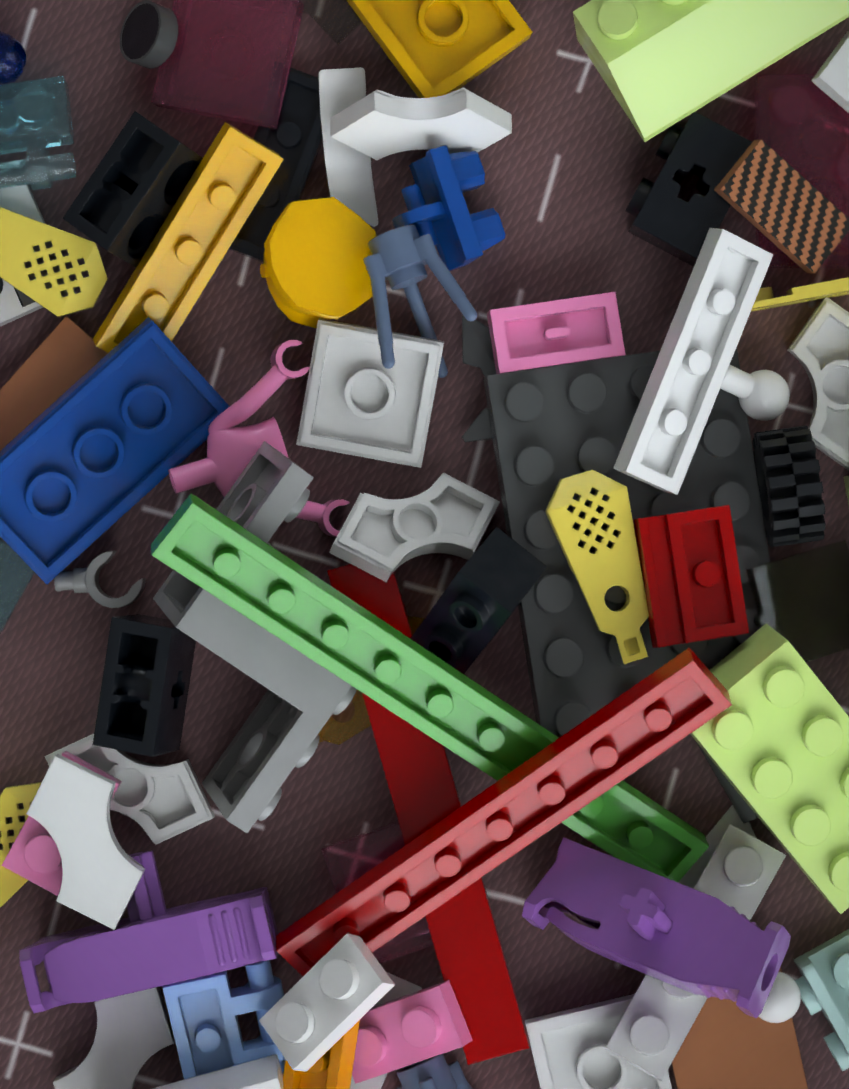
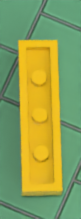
M227 122L223 124L92 339L96 347L109 353L148 317L172 342L284 160L278 153Z

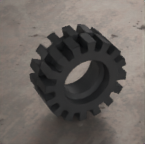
M805 425L754 433L752 443L754 448L753 455L765 533L769 546L778 547L824 539L826 523L823 516L825 514V504L822 500V493H824L822 481L820 482L819 460L816 459V447L814 441H812L810 429Z

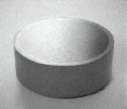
M149 0L135 5L125 18L120 33V50L123 57L127 61L147 69H154L162 65L172 54L177 42L178 22L175 13L170 8Z

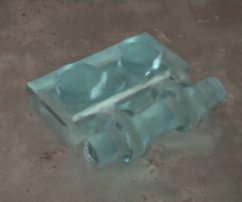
M58 76L0 85V155L27 151L26 159L0 162V189L29 184L32 190L53 187V181L76 178L77 170L73 152L50 155L49 149L50 147L74 144L69 90L65 77Z

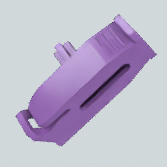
M564 837L558 848L555 863L525 900L522 917L539 929L544 930L547 924L551 922L567 937L596 954L695 995L736 1001V1005L744 1014L757 1018L764 1008L791 939V935L783 925L771 921L766 926L765 931H763L755 922H750L745 914L740 915L734 907H729L716 897ZM563 913H570L587 926L575 922Z
M153 850L130 854L129 856L145 868V871L127 905L129 917L121 919L115 930L103 924H97L41 937L37 942L19 950L20 966L30 1008L33 1013H38L71 1003L94 1002L208 976L261 961L277 959L276 935H278L267 887L166 909ZM44 961L49 992L40 991L35 966Z

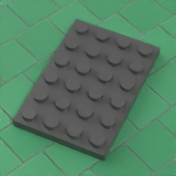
M736 347L730 365L740 369ZM660 351L487 375L483 378L507 535L548 567L521 601L518 609L536 723L559 738L689 647L710 670L766 623L781 634L748 417L741 408L737 396L722 389L719 390L678 495L664 492L613 469ZM588 470H594L627 486L633 519L730 505L749 633L652 648L647 618L640 627L648 657L623 664L616 637L598 630L576 577L569 567L546 515V508L559 480ZM592 489L590 493L594 495L596 490ZM574 494L573 499L577 500L579 496ZM604 495L602 500L606 501L608 496ZM587 500L584 505L589 507L591 502ZM569 505L567 510L572 512L574 507ZM599 506L596 509V511L599 513L602 510V508ZM580 512L579 517L583 518L585 513ZM609 512L607 517L611 519L614 514ZM592 518L590 523L594 524L596 519ZM574 523L572 528L577 530L579 525ZM603 524L601 529L606 530L607 525ZM587 529L584 532V534L587 536L590 533V531ZM614 530L612 535L617 536L619 532ZM597 535L595 540L599 542L602 537ZM580 541L578 546L582 547L584 542ZM609 541L607 547L611 548L613 543ZM591 547L589 552L594 553L595 548ZM613 586L605 594V603L612 611L621 609L626 602V594L621 587Z

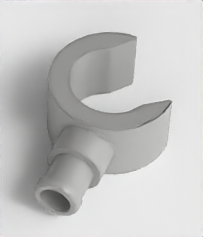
M107 551L95 557L86 568H74L73 571L60 572L54 578V585L57 592L74 590V593H89L100 605L109 608H119L132 604L141 596L145 588L146 578L138 580L131 586L128 593L120 598L108 596L99 585V573L103 566L111 561L117 551Z

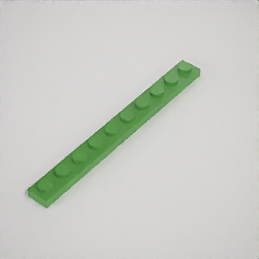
M192 493L151 543V555L497 781L559 738ZM621 781L562 822L613 857L675 882H679L709 848L706 837L702 832L625 781Z

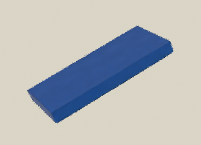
M149 317L0 451V537L46 585L169 474V469L177 467L205 442L209 435L208 428L211 422L230 407Z

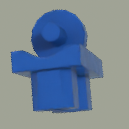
M447 145L428 150L425 157L409 165L415 184L401 189L408 211L392 219L394 229L406 225H415L420 237L430 234L440 258L449 271L465 267L481 257L483 251L505 239L506 234L499 213L494 208L470 214L463 196L464 192L478 189L485 184V172L479 154L476 151L449 154Z

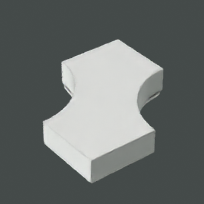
M464 87L446 95L430 98L400 97L377 89L330 118V137L377 161L398 152L430 150L447 145L449 153L470 151L478 153L512 133V115L509 112Z
M826 297L822 299L787 351L801 363L811 382L814 403L808 429L811 431L815 447L849 471V312Z
M442 473L429 489L410 498L393 500L360 493L329 553L385 582L400 565L420 555L445 553L469 560L474 554L500 501L446 473Z
M94 733L45 756L50 766L55 755H62V753L68 751L121 780L122 782L111 801L110 810L120 812L135 820L141 825L155 845L215 817L189 759L167 765L142 762L129 756L124 751L92 745Z
M57 754L54 756L26 814L38 821L49 832L59 850L62 861V884L56 901L115 930L145 868L122 849L113 832L110 819V804L116 782Z
M160 987L95 1001L97 1029L91 1050L79 1065L55 1078L53 1081L54 1088L133 1089L136 1077L145 1062L159 1050L175 1043L171 1022Z

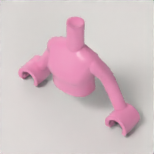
M288 340L277 345L272 351L270 358L272 368L238 401L211 422L208 428L207 458L168 470L171 484L176 494L215 483L225 497L264 441L288 457L279 426L274 417L253 425H236L252 416L287 379H295L308 372L310 367L291 371L282 362V355L286 348L303 344L301 341ZM344 499L330 500L324 504L307 501L296 518L316 522L326 535L337 537L340 530H336L331 526L329 521L330 513L337 506H344L350 502Z

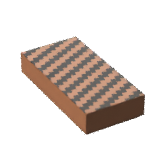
M762 139L754 140L714 189L715 192L806 273L815 274L849 232V218Z

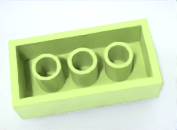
M766 623L710 669L712 674L728 691L732 706L692 732L691 736L816 889L842 914L849 908V716L791 643Z

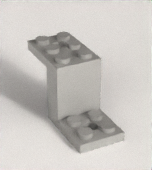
M264 441L216 510L271 546L269 540L283 521L286 523L291 522L304 508L310 496V490L307 487L314 477ZM173 570L153 597V600L177 629L268 689L201 783L224 818L245 833H248L257 820L263 821L273 812L281 798L282 789L280 787L294 767L300 768L310 760L319 744L320 737L318 733L332 714H340L350 704L357 689Z

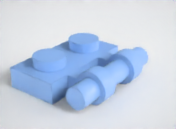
M270 960L246 965L248 983L241 987L231 989L227 971L162 986L184 1079L275 1054L278 1056L282 1073L284 1072L285 1058L259 1022L284 996L281 979L273 976ZM255 1011L261 1035L256 1039L243 1041L237 1015Z

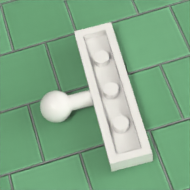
M709 228L613 469L659 490L678 495L720 389L737 396L743 411L753 419L768 421L777 418L785 411L789 403L790 391L787 382L781 375L771 370H758L749 374L730 365L773 254L724 229Z
M730 824L694 889L718 898L729 907H734L740 915L745 914L750 921L786 855ZM778 972L764 1008L758 1016L759 1018L770 1023H781L795 1015L800 1006L801 993L792 977L783 972ZM646 974L605 1049L662 1081L705 1004L707 997L695 995Z

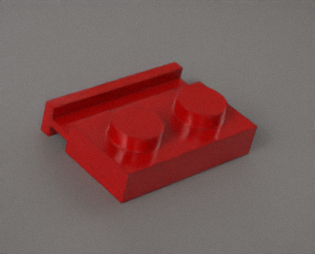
M730 505L633 519L649 611L648 622L652 648L749 633Z

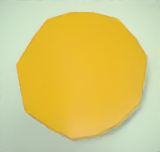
M335 197L288 203L273 224L264 243V264L260 265L261 277L266 278L269 291L277 307L291 322L317 328L319 318L337 320L369 300L373 296L371 279L363 259L372 255L368 242L377 237L376 232L359 215Z

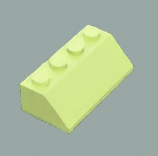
M591 0L573 11L578 42L643 141L646 142L849 17V0Z

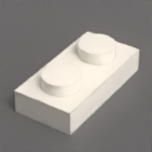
M347 933L259 1022L291 1068L296 1071L307 1072L395 984L362 938Z

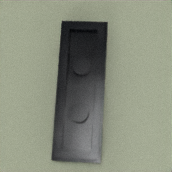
M281 64L254 139L278 153L284 160L228 249L263 263L264 243L271 228L288 203L301 200L323 141L318 77Z

